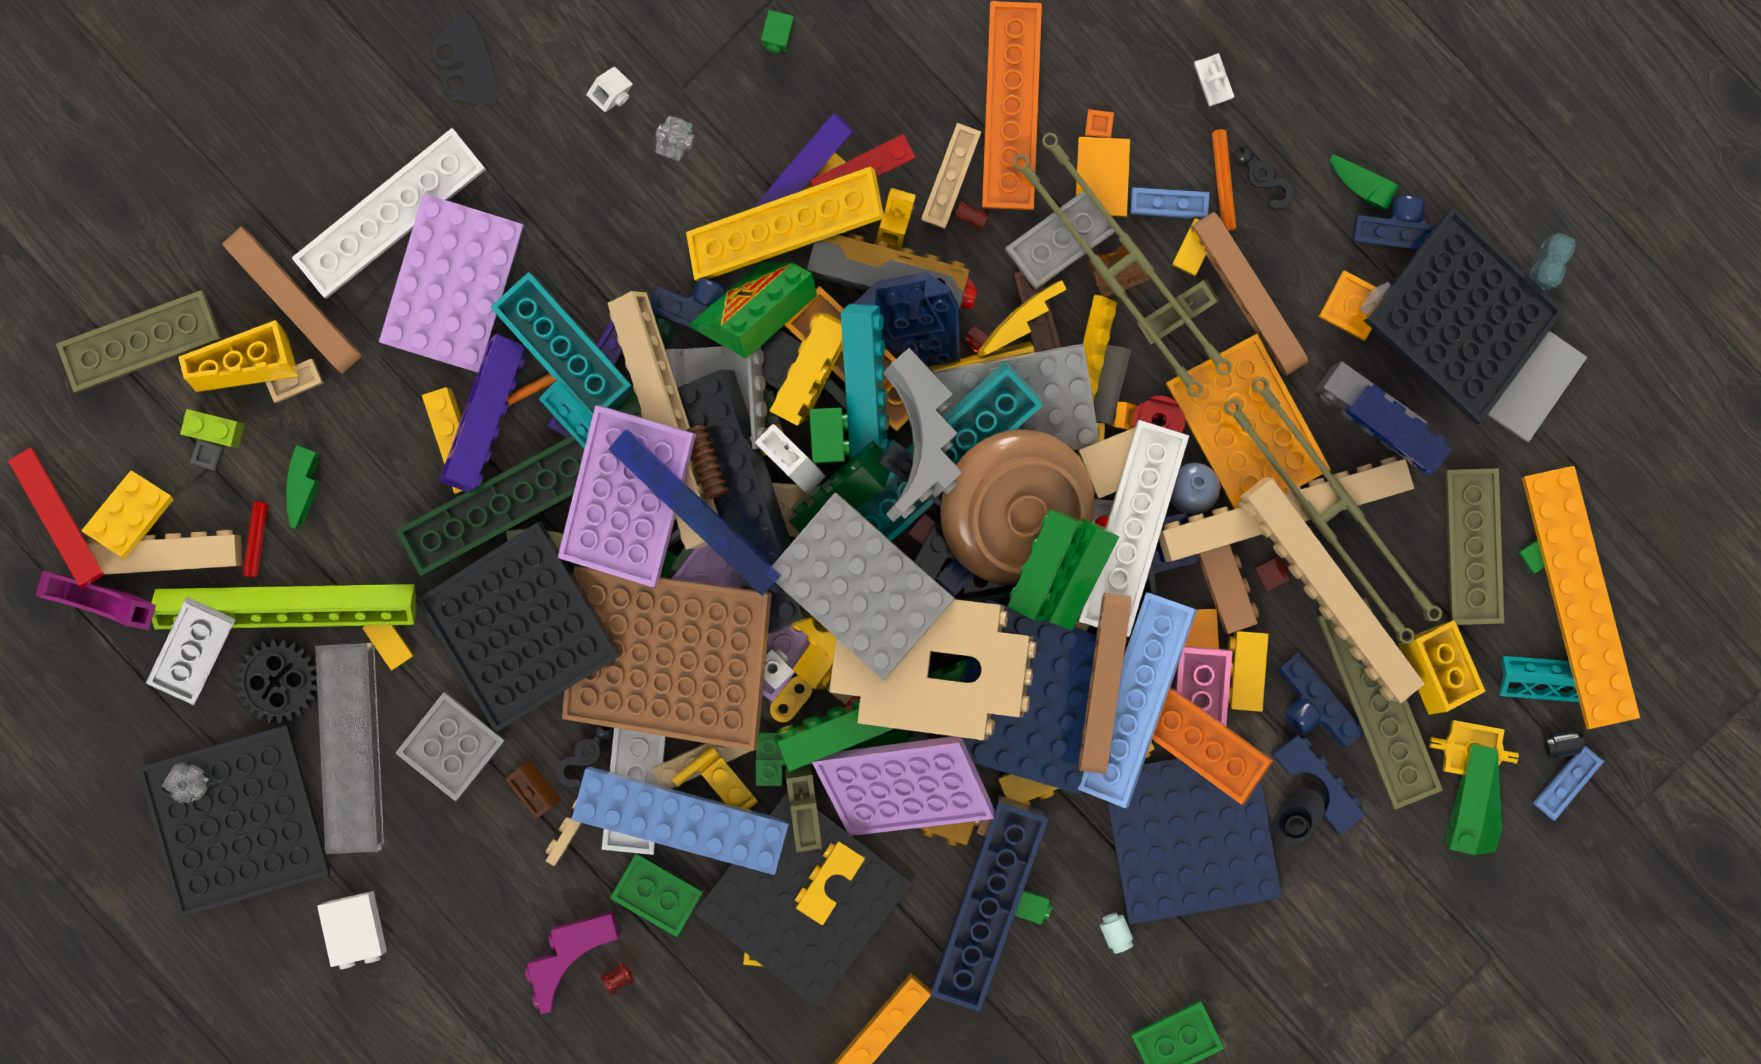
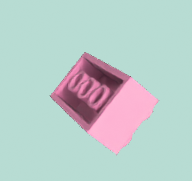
M1185 646L1174 675L1173 689L1226 726L1232 651L1228 649Z

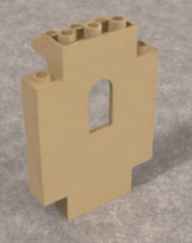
M954 600L886 680L881 679L836 638L829 692L861 696L857 721L859 724L988 740L989 735H993L995 720L991 719V714L1023 717L1024 712L1029 710L1030 697L1026 696L1027 685L1031 686L1033 669H1029L1030 658H1035L1036 642H1033L1032 636L1001 633L1002 627L1006 628L1008 612L1004 611L1005 606ZM931 651L976 658L982 668L980 677L972 683L928 678Z

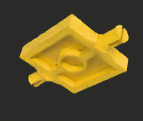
M1451 720L1446 740L1433 737L1429 740L1439 743H1429V748L1444 750L1445 757L1442 771L1463 774L1471 743L1496 748L1498 750L1499 765L1502 761L1516 764L1518 759L1509 758L1508 756L1519 757L1518 753L1504 751L1502 742L1505 730Z

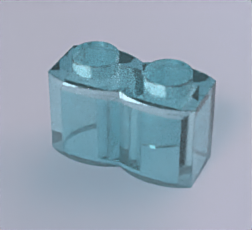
M1556 233L1544 241L1539 253L1540 261L1535 264L1530 274V278L1541 289L1548 291L1561 283L1566 271L1565 263L1570 260L1575 250V239Z

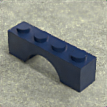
M1293 733L1274 749L1271 755L1286 773L1290 775L1301 772L1311 773L1320 780L1325 791V813L1323 817L1337 833L1342 835L1365 816L1360 810L1363 805L1354 795L1349 796L1345 792L1344 788L1347 786L1338 775L1333 777L1327 770L1330 767L1327 761L1321 755L1316 757L1310 750L1313 748L1311 742L1304 735L1300 737Z

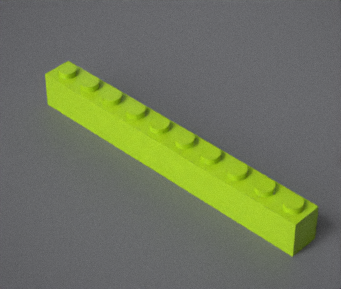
M414 584L155 589L152 604H155L156 607L152 622L155 629H172L187 597L235 618L236 620L232 628L414 625L418 603L416 602L417 595Z

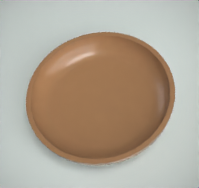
M1028 429L1001 432L984 439L972 447L956 464V467L962 472L955 479L958 485L948 494L943 491L941 501V526L946 543L952 554L963 567L974 575L1002 585L1018 584L1021 577L1020 570L1024 563L1028 561L1031 554V545L1038 538L1042 529V520L1050 510L1061 511L1079 521L1084 518L1093 522L1095 507L1093 485L1089 473L1078 455L1058 438L1044 432Z

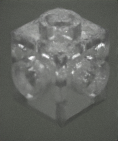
M668 116L664 125L659 124L655 138L658 141L655 153L680 161L685 150H690L695 137L691 134L693 124L681 118Z
M181 762L175 764L161 786L172 793L170 796L174 800L184 804L185 802L190 803L200 800L207 790L205 785L209 779L203 775L204 771L192 764L188 766Z

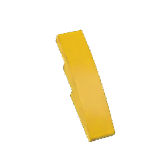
M1063 281L1055 282L1014 310L992 332L979 349V356H985L1031 332L1027 322L1049 311L1044 301L1067 290Z

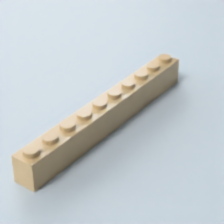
M631 291L609 302L608 307L610 318L615 325L618 335V343L622 347L626 360V368L630 372L633 390L638 397L642 418L686 431L690 426L647 293ZM693 452L691 453L675 516L681 532L680 537L686 550L702 548L725 538L713 499H706L705 494L707 492L702 489L704 483L700 482L702 477L697 474L699 468H696L694 465L696 460L692 459Z
M1395 456L1381 460V466L1375 468L1372 467V463L1357 467L1358 473L1349 475L1347 470L1333 474V477L1340 481L1357 505L1414 489L1406 459L1397 461ZM1324 478L1310 481V487L1301 489L1300 485H1296L1305 499L1312 503L1319 514L1339 500L1337 494L1330 487V482H1325ZM1290 488L1284 489L1286 493L1284 495L1304 522L1311 520ZM1242 501L1236 503L1237 509L1228 511L1226 506L1212 510L1213 516L1204 518L1203 513L1188 517L1189 523L1179 525L1178 521L1163 525L1164 530L1160 532L1159 542L1165 562H1170L1261 535L1262 533L1258 528L1260 523L1254 516L1251 517L1247 514L1242 506L1244 504Z
M1262 478L1242 494L1240 498L1244 502L1242 504L1244 510L1251 517L1254 516L1260 523L1258 528L1265 537L1272 539L1275 544L1273 548L1281 558L1285 557L1289 562L1290 566L1288 568L1297 579L1301 578L1306 585L1304 587L1305 592L1312 599H1316L1321 605L1319 610L1322 615L1328 620L1331 619L1336 625L1334 628L1335 632L1342 640L1346 639L1350 644L1351 648L1349 650L1357 660H1362L1366 668L1364 670L1373 681L1377 680L1381 686L1379 689L1381 694L1388 701L1402 703L1425 683L1273 478Z

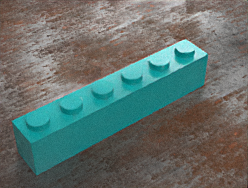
M849 304L841 312L850 460L871 441H874L883 451L891 443L890 439H887L889 416L886 414L885 406L888 401V392L884 390L886 376L883 372L886 370V366L883 365L882 358L885 352V342L881 340L884 319L880 315V306Z

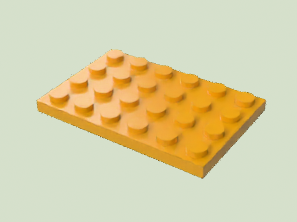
M1258 334L1220 353L1223 359L1229 360L1232 364V369L1227 375H1219L1215 370L1216 365L1211 359L1187 371L1194 381L1200 382L1203 386V391L1198 397L1193 398L1187 394V387L1179 377L1165 383L1173 399L1179 404L1182 412H1184L1188 427L1211 469L1218 476L1220 486L1233 509H1237L1236 503L1242 502L1240 496L1264 477L1273 478L1284 494H1286L1284 489L1289 487L1247 431H1243L1233 416L1225 413L1224 404L1231 399H1236L1241 403V410L1251 422V427L1295 485L1302 486L1323 474L1275 409H1271L1261 394L1253 391L1252 382L1259 377H1264L1269 381V388L1279 400L1281 408L1327 469L1331 470ZM1220 363L1219 369L1222 372H1226L1228 366L1225 363ZM1258 381L1257 387L1260 390L1264 389V384ZM1191 385L1190 391L1193 394H1197L1199 388L1197 385ZM1234 403L1229 404V409L1232 412L1236 411Z

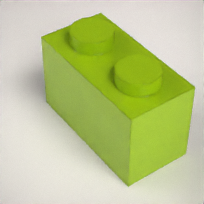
M186 409L180 434L239 448L245 423Z

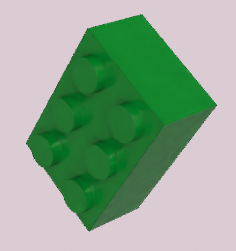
M842 408L811 409L810 424L813 463L816 466L846 464L845 458H850L849 440H844V433L848 432L847 414H843Z

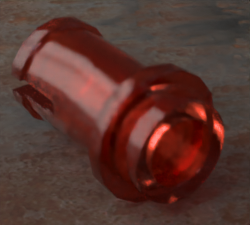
M964 202L960 203L955 213L956 218L958 217L974 225V229L980 228L982 230L987 223L989 215L985 214L986 211L983 210L981 212L964 204Z

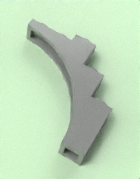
M910 348L893 361L883 372L896 389L906 408L912 426L914 442L913 466L908 483L899 500L886 514L893 522L899 516L905 519L916 509L913 504L918 499L924 502L931 494L935 498L942 491L948 494L958 485L955 479L962 474L956 465L944 454L954 445L950 440L957 434L940 415L949 406L946 401L953 394Z

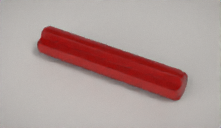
M255 501L252 506L243 575L246 577L255 578L259 573L268 503Z

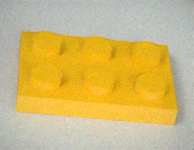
M130 471L81 531L84 535L125 561L174 499L171 495L135 472Z

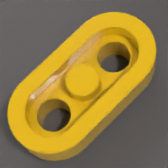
M799 676L790 679L771 703L770 713L772 717L779 722L791 720L810 697L812 687ZM802 684L805 688L804 692L797 693L795 685ZM786 704L788 712L781 713L778 709L779 705Z

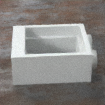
M774 424L755 442L807 495L826 477Z

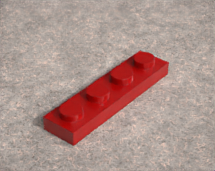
M904 134L811 179L810 182L814 187L868 167L875 169L876 178L914 160L915 156Z

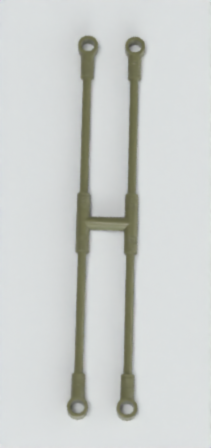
M1054 133L1045 134L1042 139L1043 147L1050 150L1061 165L1064 164L1120 237V242L1129 254L1108 269L1102 259L1094 254L1042 186L1041 180L1029 166L1028 157L1025 155L1016 156L1013 161L1014 169L1022 172L1030 184L1036 187L1089 256L1090 262L1115 295L1122 299L1175 368V373L1187 387V394L1193 398L1198 397L1203 391L1202 384L1194 381L1184 366H1180L1127 297L1126 291L1115 277L1136 261L1144 273L1150 276L1203 345L1204 351L1216 365V372L1221 376L1227 375L1232 369L1231 362L1223 359L1216 348L1205 339L1156 275L1155 269L1129 235L1122 231L1069 162V157L1058 144L1057 136ZM1051 137L1055 143L1047 145L1045 139ZM1019 159H1023L1026 162V165L1024 167L1017 166L1016 161ZM1220 363L1227 364L1228 370L1226 372H1222L1219 369ZM1191 385L1198 386L1199 392L1197 394H1193L1190 391Z
M1264 377L1255 379L1252 382L1253 391L1261 394L1271 409H1275L1330 482L1329 485L1337 494L1339 500L1319 514L1312 503L1305 499L1253 430L1251 422L1241 410V403L1236 399L1227 401L1224 404L1225 413L1233 416L1243 431H1247L1300 501L1301 507L1323 537H1325L1329 544L1333 545L1386 615V620L1396 632L1397 641L1402 644L1411 643L1414 640V632L1409 628H1405L1395 613L1389 610L1336 540L1337 536L1329 528L1327 522L1344 508H1347L1354 519L1361 523L1413 592V597L1424 610V618L1427 621H1438L1442 616L1441 609L1433 606L1423 591H1419L1364 518L1365 514H1363L1343 485H1341L1340 481L1333 477L1281 408L1279 400L1269 388V381ZM1258 381L1263 382V390H1260L1257 387ZM1230 403H1234V404H1235V406H1236V411H1235V412H1232V411L1229 409V404H1230ZM1431 609H1434L1436 612L1434 618L1430 616ZM1404 631L1408 633V639L1406 641L1402 638V634Z

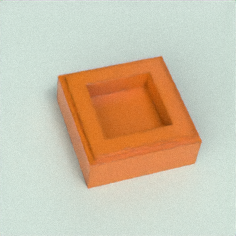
M1089 109L1085 137L1111 138L1114 113Z

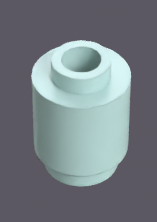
M1112 913L1102 918L1104 922L1100 924V928L1108 947L1113 949L1115 954L1130 949L1133 946L1131 941L1133 937L1124 916Z

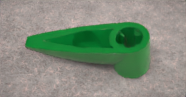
M1332 154L1329 161L1342 181L1368 203L1387 210L1399 186L1380 175Z

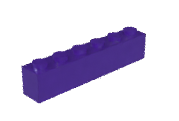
M498 334L489 340L439 482L467 493L474 490L475 487H479L483 478V473H480L483 463L487 464L492 453L489 446L491 441L497 438L500 431V426L497 425L499 418L505 415L509 402L506 401L508 393L513 392L517 383V378H514L517 369H521L525 361L526 355L523 354L524 345Z

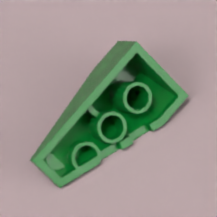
M1471 743L1444 840L1450 850L1480 855L1496 852L1502 831L1498 750L1496 748Z

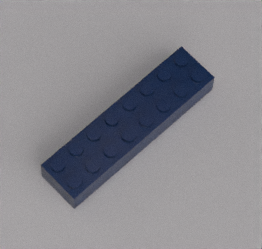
M998 795L994 805V819H989L931 984V996L978 1012L981 1011L1049 820L1047 811Z

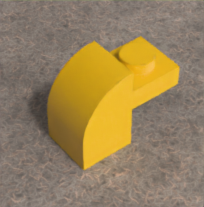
M893 188L890 189L884 219L881 221L876 241L890 244L889 248L899 251L907 231L916 195Z

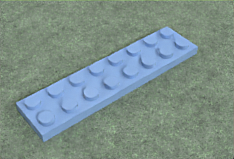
M1146 592L1123 658L1106 774L1084 771L1078 790L1118 806L1129 807L1197 612L1196 609Z

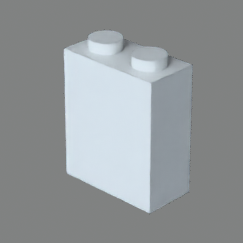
M374 891L323 902L317 906L331 967L339 965L340 969L355 966V961L364 960L365 963H372L380 960V956L387 952Z

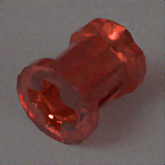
M624 962L620 963L619 968L608 975H601L604 986L612 996L617 993L616 990L627 983L632 984L635 982L632 972Z

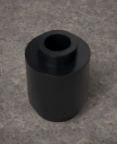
M1575 728L1550 733L1548 737L1543 739L1545 752L1549 758L1555 757L1557 759L1580 754L1582 748L1585 747L1583 734L1577 732Z

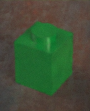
M768 10L761 38L762 46H765L767 51L780 53L782 50L787 52L794 26V16Z
M1024 888L1014 916L1042 925L1043 919L1048 920L1051 913L1052 905L1049 904V897Z

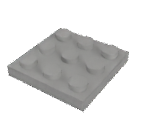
M443 692L396 751V754L454 801H458L505 742V739L498 733H495L493 729L448 693Z

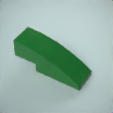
M298 445L295 447L290 462L286 490L290 527L294 529H302L321 483L312 478L321 454Z

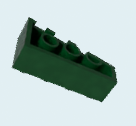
M871 441L823 484L817 486L804 500H798L791 508L793 512L788 522L801 533L834 493L839 494L855 510L885 488L891 472L877 461L884 451L874 441Z

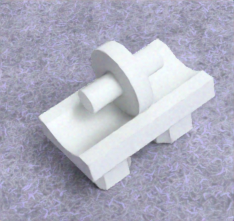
M1219 53L1194 62L1209 107L1234 98Z

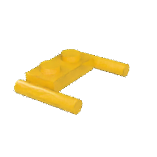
M712 746L672 778V781L679 787L699 771L726 804L749 810L758 803L757 799Z

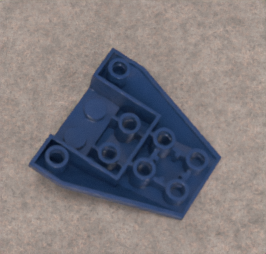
M924 272L877 281L853 303L857 305L880 306V315L884 319L881 340H884L885 348L896 357H899L910 348L926 366L960 361L959 304L951 289L929 273Z

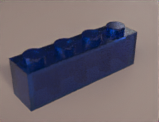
M1369 385L1363 386L1344 412L1425 475H1433L1452 451L1447 446L1449 442L1437 433L1433 435L1426 430L1428 426L1419 418L1414 417L1412 419L1405 413L1407 411L1406 408L1396 401L1391 403L1384 397L1386 393L1376 385H1372V387Z

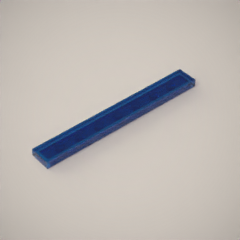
M628 429L624 430L609 447L608 450L761 596L765 595L782 576Z

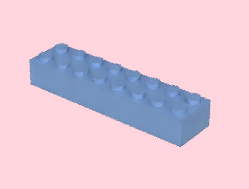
M590 766L585 769L572 820L772 875L776 873L789 821Z

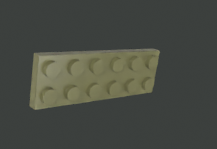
M200 290L57 343L56 346L73 392L78 393L222 339L205 292Z
M1499 468L1445 470L1450 621L1455 620L1457 625L1504 623Z

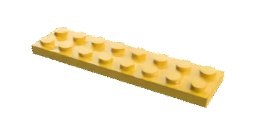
M868 167L686 232L694 280L698 281L700 278L710 279L884 219L875 169Z

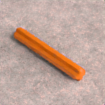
M1220 129L1213 131L1212 140L1220 219L1229 232L1236 229L1227 131Z

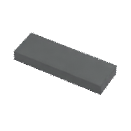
M1107 345L1104 365L1098 382V390L1093 402L1096 422L1113 424L1131 349Z

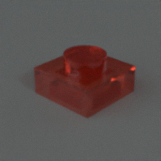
M975 326L971 328L965 337L969 341L967 344L976 352L979 351L989 338V336Z
M1275 557L1254 568L1265 591H1269L1290 580L1279 557Z

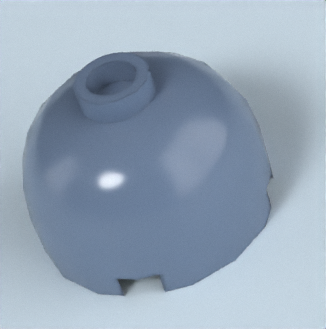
M1196 462L1185 464L1179 468L1170 501L1183 514H1204L1212 509L1219 499L1221 488L1219 478L1214 470L1205 464Z

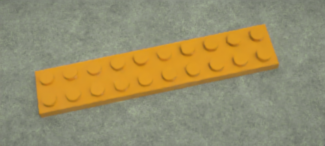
M1575 466L1525 476L1522 478L1586 729L1638 719L1640 715Z

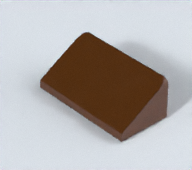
M528 760L505 778L535 819H538L561 800L531 760Z

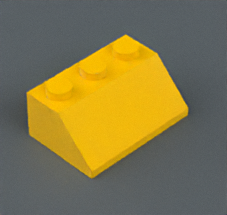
M1455 620L1414 635V640L1409 644L1398 643L1402 654L1425 683L1418 691L1429 715L1448 712L1486 692Z

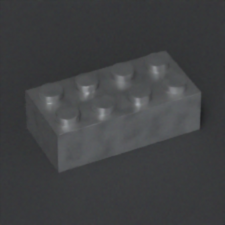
M1343 362L1331 366L1314 390L1319 394V400L1328 406L1333 404L1338 407L1340 415L1350 421L1355 419L1361 424L1360 429L1371 436L1376 434L1383 439L1381 443L1392 451L1410 448L1427 424V421Z

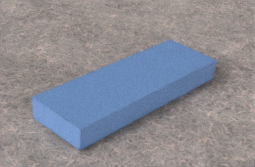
M1132 187L1130 214L1203 219L1208 215L1210 192Z
M1583 747L1580 754L1571 756L1533 804L1555 821L1604 761L1588 747Z

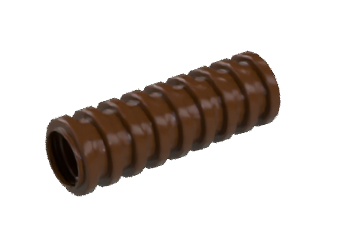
M698 425L686 430L696 434L692 449L694 454L692 459L696 460L694 465L696 468H699L697 474L702 477L700 482L704 483L702 489L707 492L705 494L706 499H714L725 495L728 489L724 488L725 480L721 479L723 474L718 470L720 465L716 464L718 459L716 456H713L715 450L710 447L712 442L708 441L710 436L709 433L705 432L707 427L706 425Z

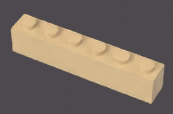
M232 530L216 531L217 536H207V532H191L190 538H181V533L165 534V539L155 540V535H145L125 561L94 540L87 539L88 545L105 575L243 566L241 535H233Z

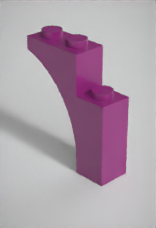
M44 570L36 591V596L77 607L107 617L125 626L149 630L156 607L155 604L129 592L103 587L95 582L81 588L72 576Z
M614 911L559 925L551 930V935L548 936L551 949L556 950V953L533 959L527 964L528 968H525L527 981L529 984H533L535 993H532L533 1004L536 1009L539 1008L541 1014L553 1010L560 980L573 961L598 945L618 940L620 932Z

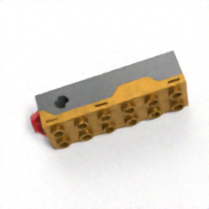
M837 234L814 242L807 271L812 273L813 278L867 291L877 281L927 272L951 289L959 304V309L961 307L973 308L977 288L968 277L969 269H965V264L950 261V264L940 262V258L930 254H925V257L914 255V250L900 247L899 251L890 249V244L881 241H875L874 244L864 241V237L850 234L849 238Z

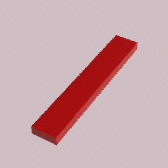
M30 447L8 461L79 587L84 588L105 575L36 452Z

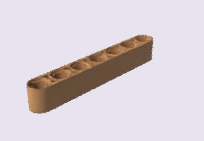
M1212 212L1191 226L1192 232L1195 231L1201 241L1199 243L1201 246H1207L1204 251L1251 327L1258 334L1262 344L1280 372L1287 376L1308 363L1304 350L1219 216Z
M239 227L222 243L227 251L339 372L343 374L362 357L359 351L244 227Z
M1103 593L1079 756V771L1106 774L1131 609V596Z

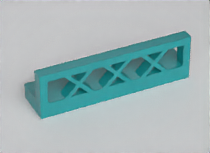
M556 381L539 400L585 449L592 417L561 383Z
M1503 656L1501 661L1503 679L1499 689L1500 696L1579 702L1569 661ZM1510 682H1521L1523 684L1517 688H1508ZM1539 684H1547L1549 686L1543 690H1535L1533 688ZM1565 686L1574 687L1569 692H1561L1559 690Z

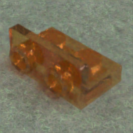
M1121 246L1114 253L1098 256L1109 269L1129 254L1124 246ZM1136 261L1115 277L1124 289L1150 280L1149 275L1144 273ZM1089 262L1088 266L1093 272L1100 296L1106 297L1114 294L1093 264Z

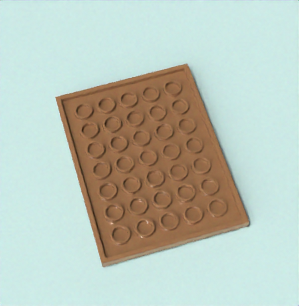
M574 566V577L622 656L564 691L562 719L750 751L757 750L772 593L660 577L658 587L654 588L586 566Z

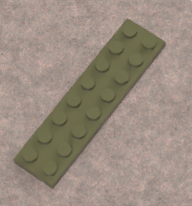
M1363 598L1362 600L1371 611L1367 598ZM1323 615L1317 616L1392 808L1398 809L1443 791L1407 699L1402 703L1388 701L1379 690L1381 686L1377 680L1373 681L1364 670L1366 666L1362 660L1359 661L1352 655L1349 650L1351 646L1347 640H1342L1334 630L1336 625L1333 621L1326 619Z

